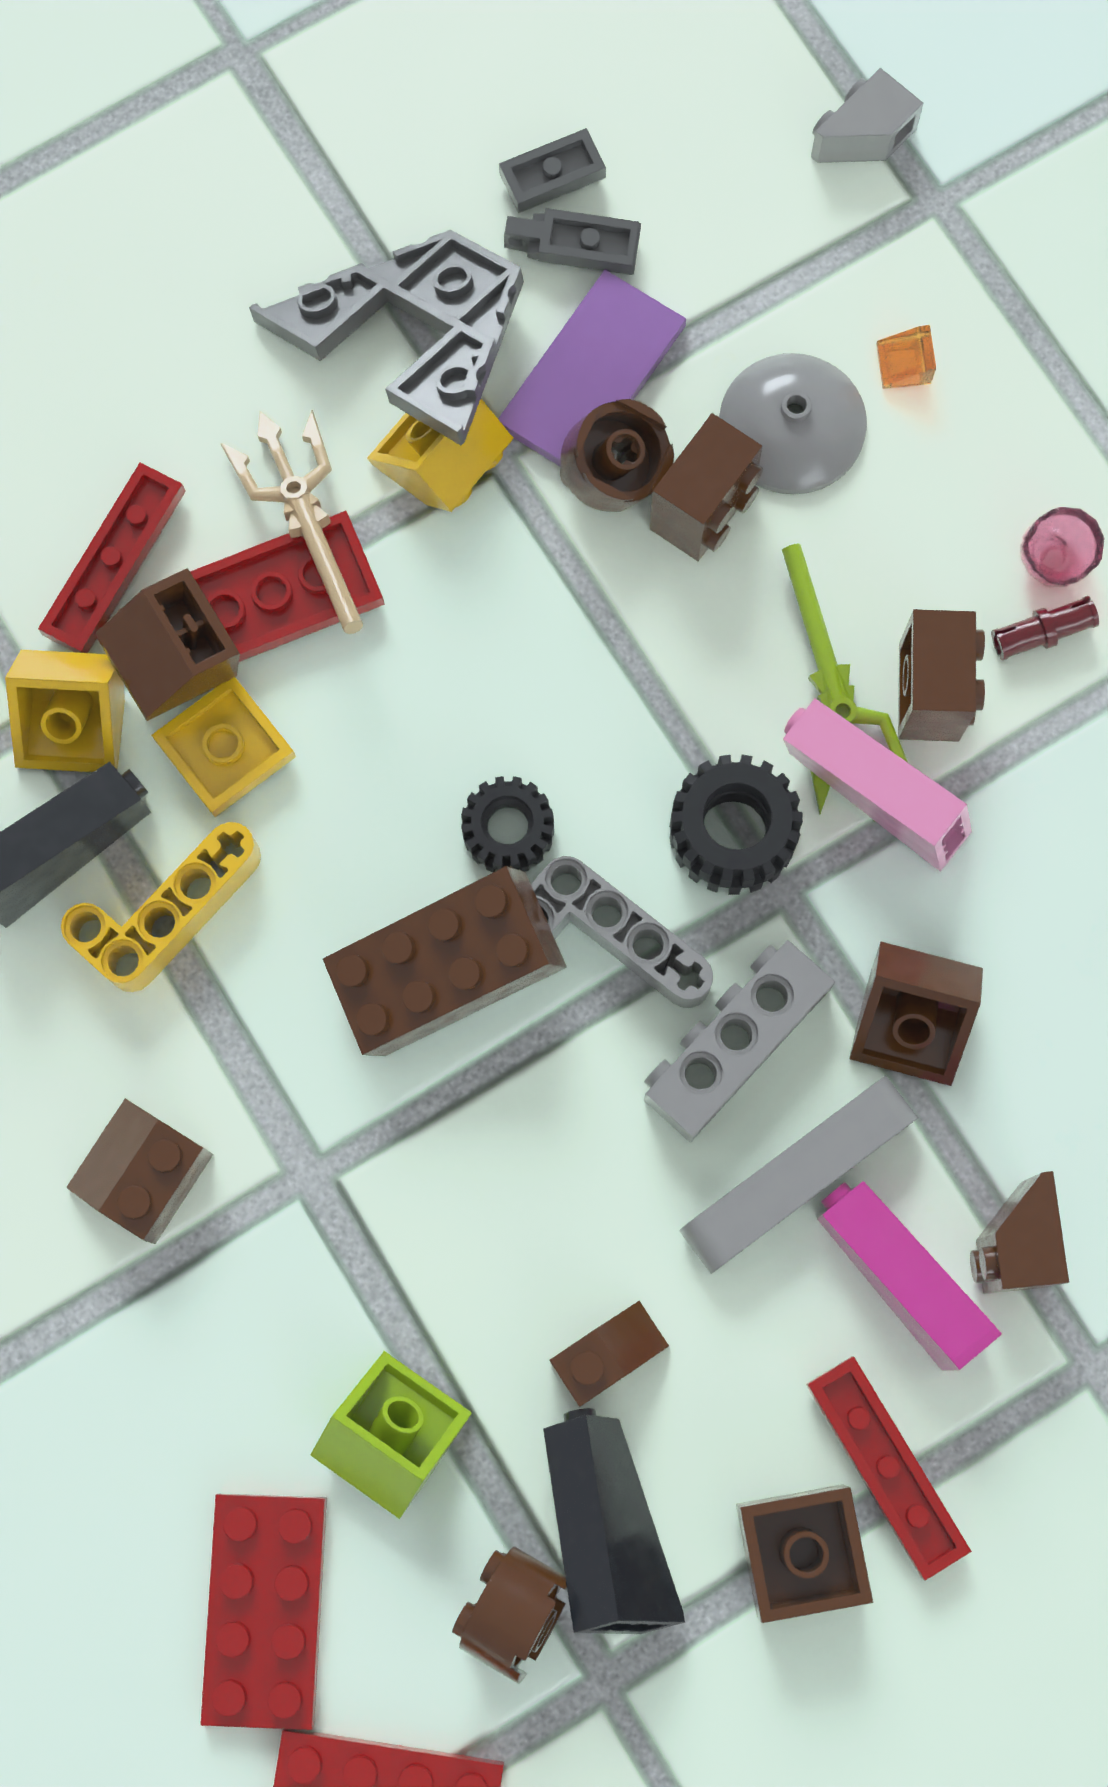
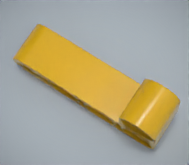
M236 822L220 824L211 831L122 927L98 906L91 903H80L68 909L63 916L61 922L62 936L71 947L116 987L127 992L140 991L159 975L256 871L261 860L259 845L247 827ZM232 844L237 848L241 846L244 852L237 858L233 854L228 855L225 849ZM212 861L215 862L219 869H223L225 872L223 877L220 878L212 866L209 865ZM199 878L211 880L210 890L205 896L198 899L188 898V887L193 881ZM162 916H173L175 924L171 933L160 938L153 937L152 926L155 921ZM99 920L101 929L98 936L92 941L81 942L79 933L82 926L88 921ZM130 953L138 954L139 961L135 971L127 976H117L116 966L120 958Z

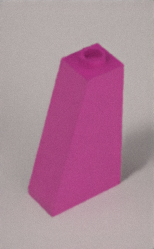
M864 1181L853 1189L844 1182L821 1201L827 1211L819 1216L817 1220L942 1371L961 1370L1002 1335L990 1319Z

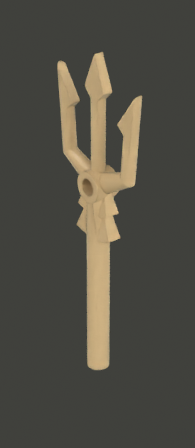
M313 410L310 412L302 439L303 442L311 443L318 466L301 478L294 476L280 444L281 427L260 411L257 436L259 442L266 443L283 479L281 486L258 488L247 468L250 462L249 456L223 443H220L252 501L284 503V515L286 521H289L288 530L290 537H304L344 632L354 634L362 629L363 622L322 531V528L331 524L329 515L321 509L319 499L310 493L332 471Z

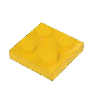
M236 677L215 687L151 735L214 817H217L296 757L293 749Z

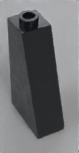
M108 762L0 831V924L5 928L9 927L151 813L141 799L149 792L130 769L121 775L113 764Z
M592 1408L577 1409L563 1415L564 1422L543 1428L573 1632L644 1634L685 1623L684 1612L620 1420L597 1416L596 1410Z

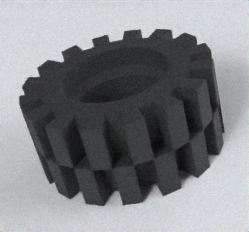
M504 776L495 777L494 784L488 785L487 781L479 785V792L476 795L471 792L468 796V805L466 808L463 807L461 813V829L467 851L471 852L472 859L478 865L483 863L486 870L492 873L496 869L499 870L505 866L527 872L531 864L535 863L538 865L544 860L543 854L546 851L549 852L552 846L554 815L552 808L550 809L549 799L545 793L540 794L538 792V786L532 782L525 785L520 777L513 776L512 781H504ZM503 808L519 810L528 821V829L524 837L512 844H503L496 841L488 831V822L491 816Z

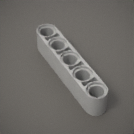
M885 1075L688 1222L679 1232L710 1274H712L918 1119V1116Z

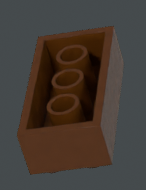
M508 866L322 958L361 1054L368 1056H387L567 968L526 872Z

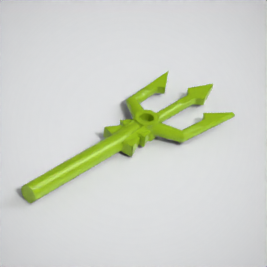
M797 543L784 547L782 553L818 668L817 672L808 677L809 681L820 693L817 700L852 724L879 725L889 750L908 763L889 714L857 707L853 702L855 685H849L851 664H837L801 544ZM811 771L819 814H821L830 785Z

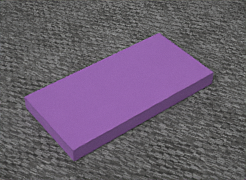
M604 269L499 416V421L514 439L561 467L562 445L571 428L593 409L602 404L621 399L634 400L685 328L686 318Z

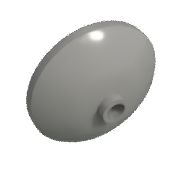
M800 353L772 355L748 366L728 387L719 413L721 419L763 446L759 466L763 468V472L755 485L782 494L810 493L821 490L838 481L856 462L862 450L867 431L865 405L851 379L833 364L821 358ZM791 404H799L803 407L804 411L795 414L790 412L787 407Z

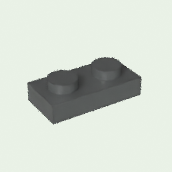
M587 128L498 163L499 174L518 213L606 178V166Z

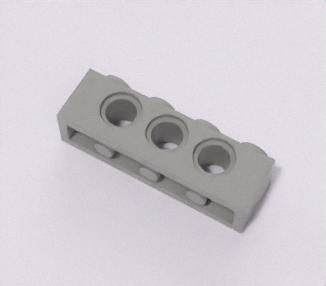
M789 940L778 950L769 945L750 966L756 973L743 988L735 982L715 1004L721 1011L708 1026L700 1020L679 1043L686 1050L672 1065L664 1059L644 1081L650 1087L645 1093L644 1101L690 1143L826 996L835 983L828 974ZM763 988L776 989L783 996L784 1007L775 1012L766 1011L759 1006L756 993ZM728 1026H739L747 1032L749 1045L742 1050H731L723 1044L721 1031ZM697 1063L708 1066L714 1074V1083L706 1089H696L689 1085L685 1078V1070L689 1066Z

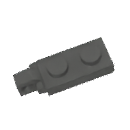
M545 208V213H534L532 219L507 216L504 248L527 252V258L538 259L539 262L600 271L605 269L609 272L634 275L642 223H639V221Z

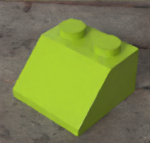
M383 1351L331 1416L310 1456L400 1519L425 1485L472 1412Z

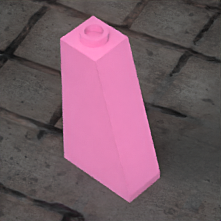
M814 698L806 710L799 708L788 720L784 729L786 735L783 741L789 754L940 872L972 833L968 806L965 802L816 698Z

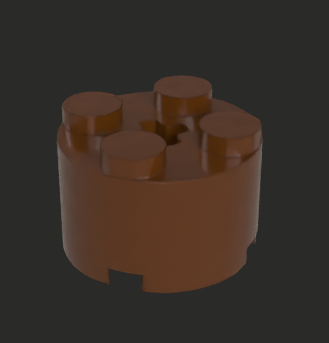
M632 399L608 402L593 409L571 428L563 442L560 457V477L563 484L587 506L606 512H622L651 495L654 488L674 462L673 443L670 444L665 431L667 426L662 417L651 407ZM611 449H615L618 452L616 459Z
M513 1547L507 1554L501 1553L498 1550H495L480 1576V1581L485 1583L486 1587L477 1603L472 1604L468 1601L455 1621L452 1633L461 1638L459 1649L520 1684L528 1673L518 1667L522 1661H526L527 1657L536 1661L565 1607L566 1603L559 1600L557 1595L560 1588L567 1590L565 1575L519 1548Z

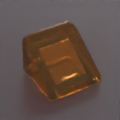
M930 325L918 326L876 342L882 389L932 383L936 371V361Z

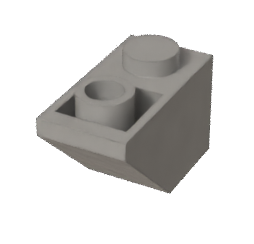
M880 67L867 81L864 78L859 79L847 93L844 103L835 112L828 110L817 121L812 131L814 142L811 158L817 163L886 161L917 130L924 102Z

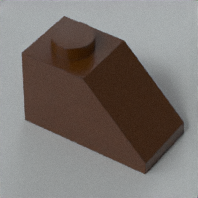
M639 1300L549 1361L578 1406L581 1407L669 1347V1344Z

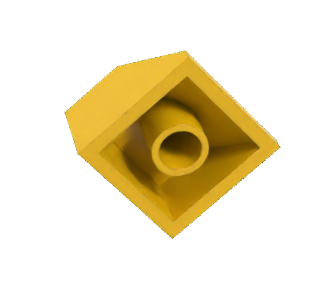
M480 399L466 440L461 446L405 413L367 459L374 467L425 505L452 512L456 507H459L468 500L472 494V487L483 474L500 462L503 457V451L514 438L485 402Z
M20 650L5 676L15 768L94 772L106 763L111 762L118 769L125 692L124 683L106 654Z

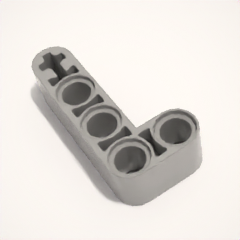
M573 856L555 858L547 864L532 882L531 886L555 939L571 922L673 1004L683 1008H692L699 1006L706 1000L713 983V971L709 962L581 860ZM571 874L580 881L581 885L573 894L562 895L552 887L554 879L559 875ZM604 905L612 906L620 912L621 919L614 926L602 927L593 920L592 915L594 911ZM649 937L657 940L661 945L662 952L654 959H642L634 952L633 945L637 940ZM671 954L677 956L674 960L673 968L679 973L687 976L693 971L699 975L696 984L699 989L692 985L687 987L685 991L678 987L680 976L669 966L664 976L659 973L666 967Z

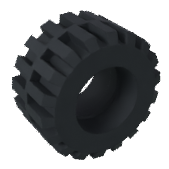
M729 754L719 756L718 764L712 766L709 760L700 764L696 775L689 773L683 780L682 789L676 792L673 801L669 839L671 849L675 848L676 850L675 859L680 868L686 866L689 869L688 877L695 883H698L700 879L708 883L707 889L716 893L719 887L729 888L728 895H740L741 889L748 887L750 893L760 890L764 882L769 881L772 883L780 876L784 867L787 868L801 835L800 829L803 824V812H798L800 799L797 791L790 792L788 790L790 780L784 773H781L778 777L772 774L774 765L763 760L761 767L751 764L753 756L742 754L740 762H732L731 755ZM740 802L753 808L762 818L765 825V835L759 843L746 849L724 847L712 839L704 825L706 814L713 807L721 803Z

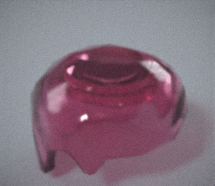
M1058 507L1037 518L1022 536L1023 541L1020 544V558L1031 577L1047 587H1068L1084 579L1092 570L1099 566L1103 558L1105 537L1097 520L1083 509Z

